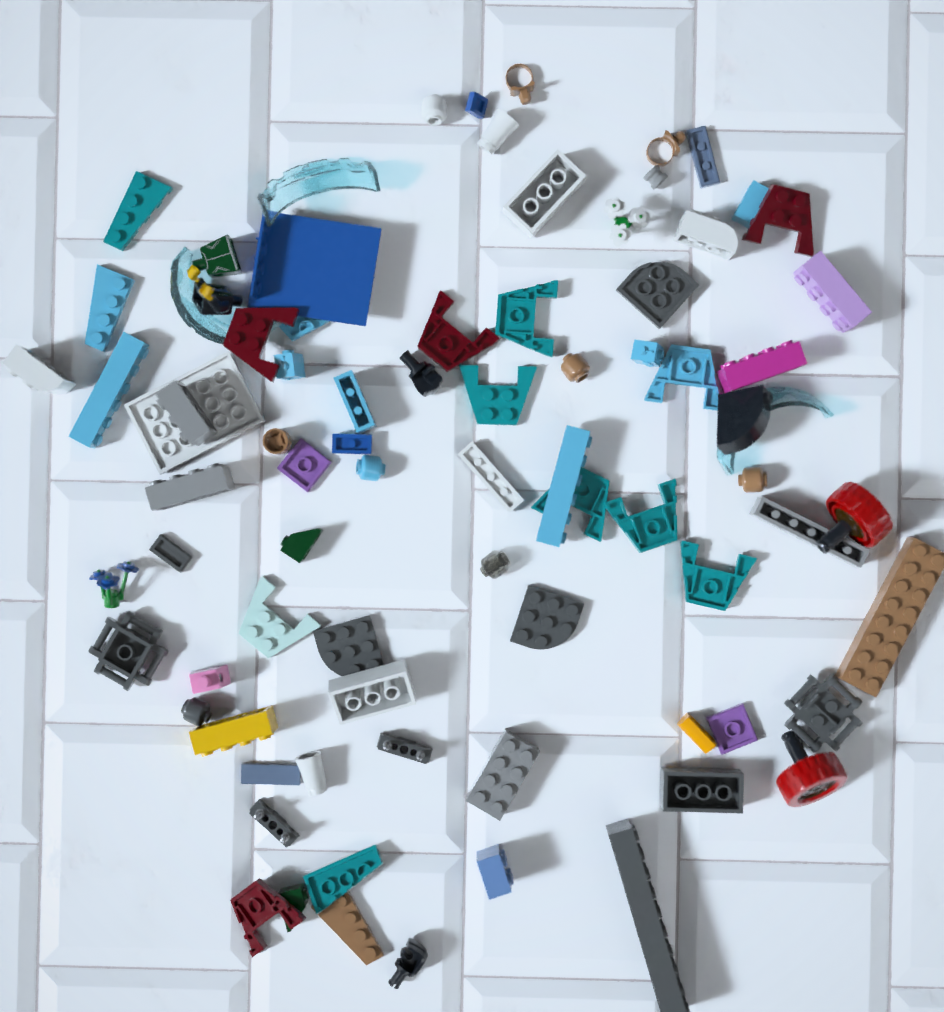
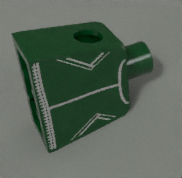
M229 234L200 248L202 258L192 261V264L200 271L206 269L208 276L211 278L243 274L233 240Z

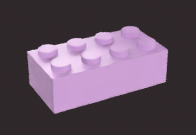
M821 250L793 272L795 281L800 286H804L808 297L819 304L820 311L825 316H829L833 321V327L837 331L844 333L854 328L872 313Z

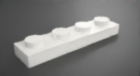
M473 441L458 453L459 457L509 513L524 501Z

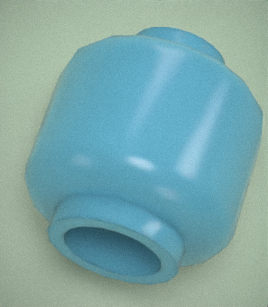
M363 455L361 459H357L356 474L359 475L361 480L378 481L381 475L385 474L386 465L382 463V459L379 456Z

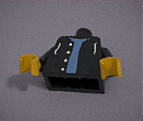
M191 265L187 270L188 277L195 281L192 302L201 315H230L232 306L241 307V295H233L227 286L206 283L202 277H197L201 271L194 265Z

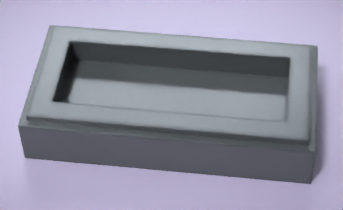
M163 534L158 536L149 549L180 573L183 572L193 558L192 555Z

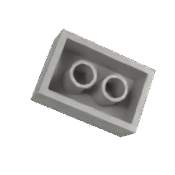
M175 380L156 393L158 405L163 410L166 409L170 414L168 419L173 426L179 427L181 430L180 436L185 443L189 442L199 446L218 433L185 384Z

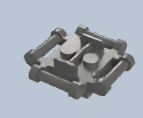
M131 611L126 613L121 623L108 616L105 620L106 624L96 642L88 650L90 654L99 658L94 673L104 675L123 686V689L126 691L131 689L135 679L150 686L151 678L163 657H166L169 652L168 649L156 644L163 630L159 627L156 629L135 617ZM128 624H134L151 634L152 637L149 640L144 635L128 628ZM114 628L115 631L113 632L104 650L101 651L100 649L104 644L107 636L109 635L111 629ZM153 650L157 654L145 675L139 672ZM105 665L127 676L128 679H125L122 676L116 674L115 672L109 670L105 667Z
M810 674L806 678V683L790 700L787 699L784 702L794 713L785 722L784 726L789 730H793L809 745V749L813 753L817 752L824 742L837 752L840 749L841 743L857 726L860 727L863 724L852 713L863 701L847 690L834 674H830L822 684ZM814 686L815 688H814V689L805 697V699L796 707L795 705H796V704L805 696V694ZM833 686L850 703L844 706L827 689ZM848 717L851 720V722L838 734V736L834 740H831L829 738L830 735L835 734L837 730L846 722L845 719ZM799 719L818 736L815 740L797 724Z

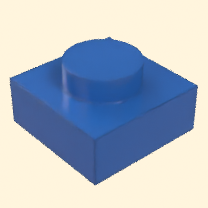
M470 92L465 111L478 119L484 118L489 99L477 92Z

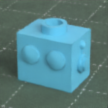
M634 339L631 360L648 367H660L664 358V348L657 342Z
M284 350L282 354L274 355L275 364L280 366L276 375L277 379L294 380L306 378L303 354L294 353V350Z

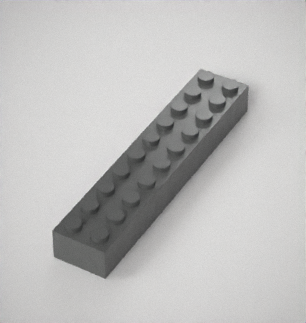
M628 819L605 825L660 1012H690L685 998V991L679 978V971L673 958L674 954L668 938H666L668 934L662 920V913L657 900H653L657 896L651 880L648 881L651 879L646 863L642 862V860H645L644 852L640 843L636 842L640 840L634 824H630Z

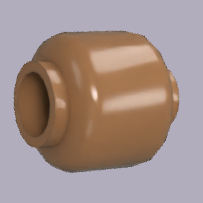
M569 353L562 359L561 371L570 382L579 383L589 376L590 366L581 354Z
M745 467L742 474L738 475V485L743 486V490L746 493L762 492L764 487H767V471H763L761 467Z

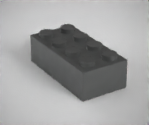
M661 767L660 807L662 811L743 814L744 773L740 769Z

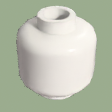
M431 94L425 97L421 104L422 119L429 125H440L447 117L446 100L438 94Z

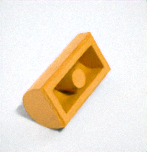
M686 713L678 721L677 725L705 754L716 746L715 739L690 713Z

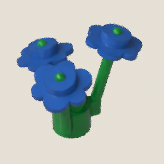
M128 561L118 563L117 568L124 571L119 592L117 589L111 588L118 585L120 581L119 576H113L112 572H105L104 569H98L93 572V575H90L89 580H97L96 584L101 588L105 608H117L120 606V600H124V590L129 573H137L139 571V568L135 567L134 563Z

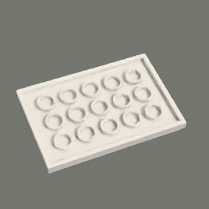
M230 351L124 404L159 475L265 422ZM175 380L186 385L218 431L217 434L199 446L184 442L180 436L181 430L179 427L173 426L168 419L170 414L157 403L158 397L156 393Z

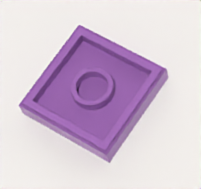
M300 438L277 469L308 493L332 461L303 438Z
M743 703L706 717L721 755L758 741Z

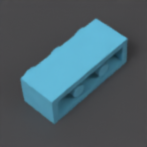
M350 370L334 377L356 432L360 434L377 427L354 372Z

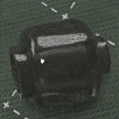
M493 550L481 559L482 567H480V571L485 577L489 576L491 579H497L508 571L510 561L503 551Z

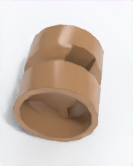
M270 429L263 436V446L269 453L282 455L287 453L292 446V438L284 430Z

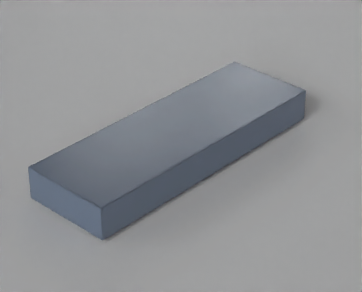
M706 125L686 130L700 189L720 184Z
M242 763L241 784L300 786L301 772L297 764Z

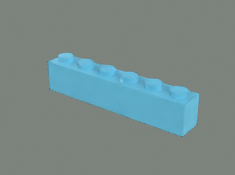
M125 332L122 333L68 437L89 448L95 449L96 446L98 447L101 444L104 430L110 427L112 423L111 417L120 408L122 403L120 400L123 394L129 391L132 377L138 374L141 360H144L149 353L148 344Z
M569 425L565 428L536 537L537 542L560 547V544L565 543L567 533L564 532V528L571 521L572 514L569 513L570 506H574L577 494H574L575 487H579L582 475L579 474L580 468L585 467L587 456L584 453L586 448H590L593 438L589 436L590 431Z

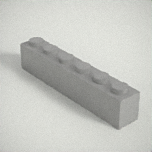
M763 496L757 497L749 515L817 548L816 541L820 540L829 531V529ZM845 538L833 549H830L827 554L853 567L862 568L870 550Z

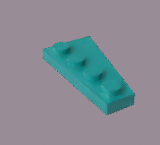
M136 171L103 242L123 252L137 235L140 227L150 219L149 216L162 204V200L167 194L171 193L173 188Z
M377 845L368 847L303 876L317 915L383 865Z

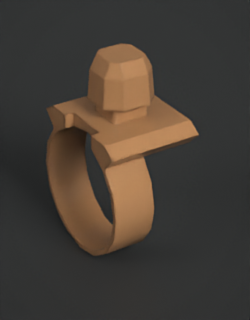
M514 64L507 70L505 77L506 85L511 90L510 96H518L520 103L527 105L531 102L530 92L535 89L533 73L524 64ZM521 67L530 73L531 82L524 87H511L507 82V75L514 68Z
M665 130L663 137L653 139L648 147L656 141L668 143L672 149L671 159L665 163H656L650 159L647 147V160L654 166L657 164L660 167L667 165L673 156H678L680 152L679 146L686 139L685 134L679 131L672 136L669 131Z

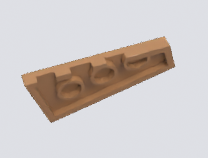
M349 891L318 914L366 966L384 956L383 950Z

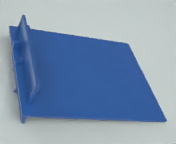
M263 211L259 238L256 237L258 244L254 258L255 262L247 308H298L300 310L299 317L366 327L382 229Z

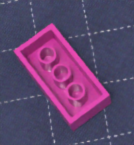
M792 340L776 346L777 349L775 350L772 346L758 352V356L752 353L739 359L738 363H736V360H732L721 365V369L716 373L723 393L746 387L806 365L807 361L800 341L793 343Z

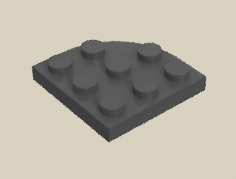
M650 262L633 270L615 291L655 327L660 329L700 284L683 269L674 264Z
M528 585L510 642L537 650L559 646L575 631L584 603Z
M370 615L313 631L321 659L330 670L340 676L384 665Z

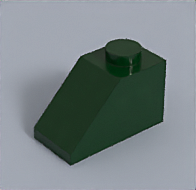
M317 528L293 533L290 536L286 535L280 543L282 546L280 551L298 563H303L324 530Z
M303 883L280 888L278 892L300 912L304 911L308 900H310L308 890L304 888ZM285 922L287 933L291 932L292 929Z

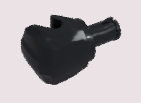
M409 350L404 352L399 359L411 370L408 377L413 381L417 391L423 397L437 393L443 378L441 374L435 371L436 367L426 361L419 363Z
M408 938L406 943L407 949L412 954H407L405 949L402 948L400 951L401 958H397L395 961L397 970L388 981L391 987L395 984L394 989H399L406 976L414 977L428 958V952L424 945L412 938Z

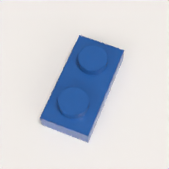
M332 434V453L372 455V435Z

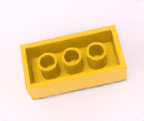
M273 705L196 726L189 731V736L194 754H201L202 757L213 754V751L221 749V752L230 750L239 743L240 746L251 744L257 738L260 741L269 739L279 727Z

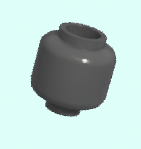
M198 697L187 699L181 709L183 719L195 726H201L204 722L208 723L212 716L210 704Z

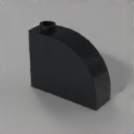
M764 385L718 395L716 446L724 455L737 453L748 448L761 437L767 428L773 396Z

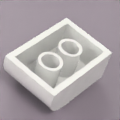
M686 210L680 219L673 241L729 260L736 253L738 247V237L734 229L728 224L720 222V219L715 216L706 217L701 215L702 213L698 210Z
M18 344L13 347L2 362L7 367L6 371L23 379L22 383L31 389L34 388L38 391L62 395L71 391L76 385L74 381L31 349Z

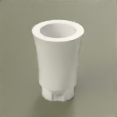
M498 108L477 144L485 152L493 155L510 134L519 127V124L510 115Z
M315 750L297 756L295 761L309 796H317L326 792L327 781L323 769L322 752Z

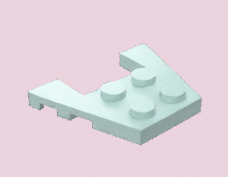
M262 576L259 579L238 634L269 659L319 628L321 624L307 614L295 629L264 604L276 586Z

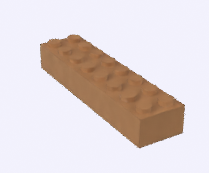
M915 537L906 538L835 674L837 678L869 695L877 697L944 569V553Z

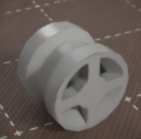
M657 164L643 179L649 181L651 188L654 190L667 179L668 175L662 173L660 166Z

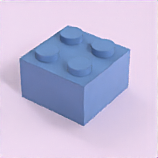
M499 844L476 851V863L488 899L491 900L512 893L514 877L511 868L506 867L508 864L505 850H500Z

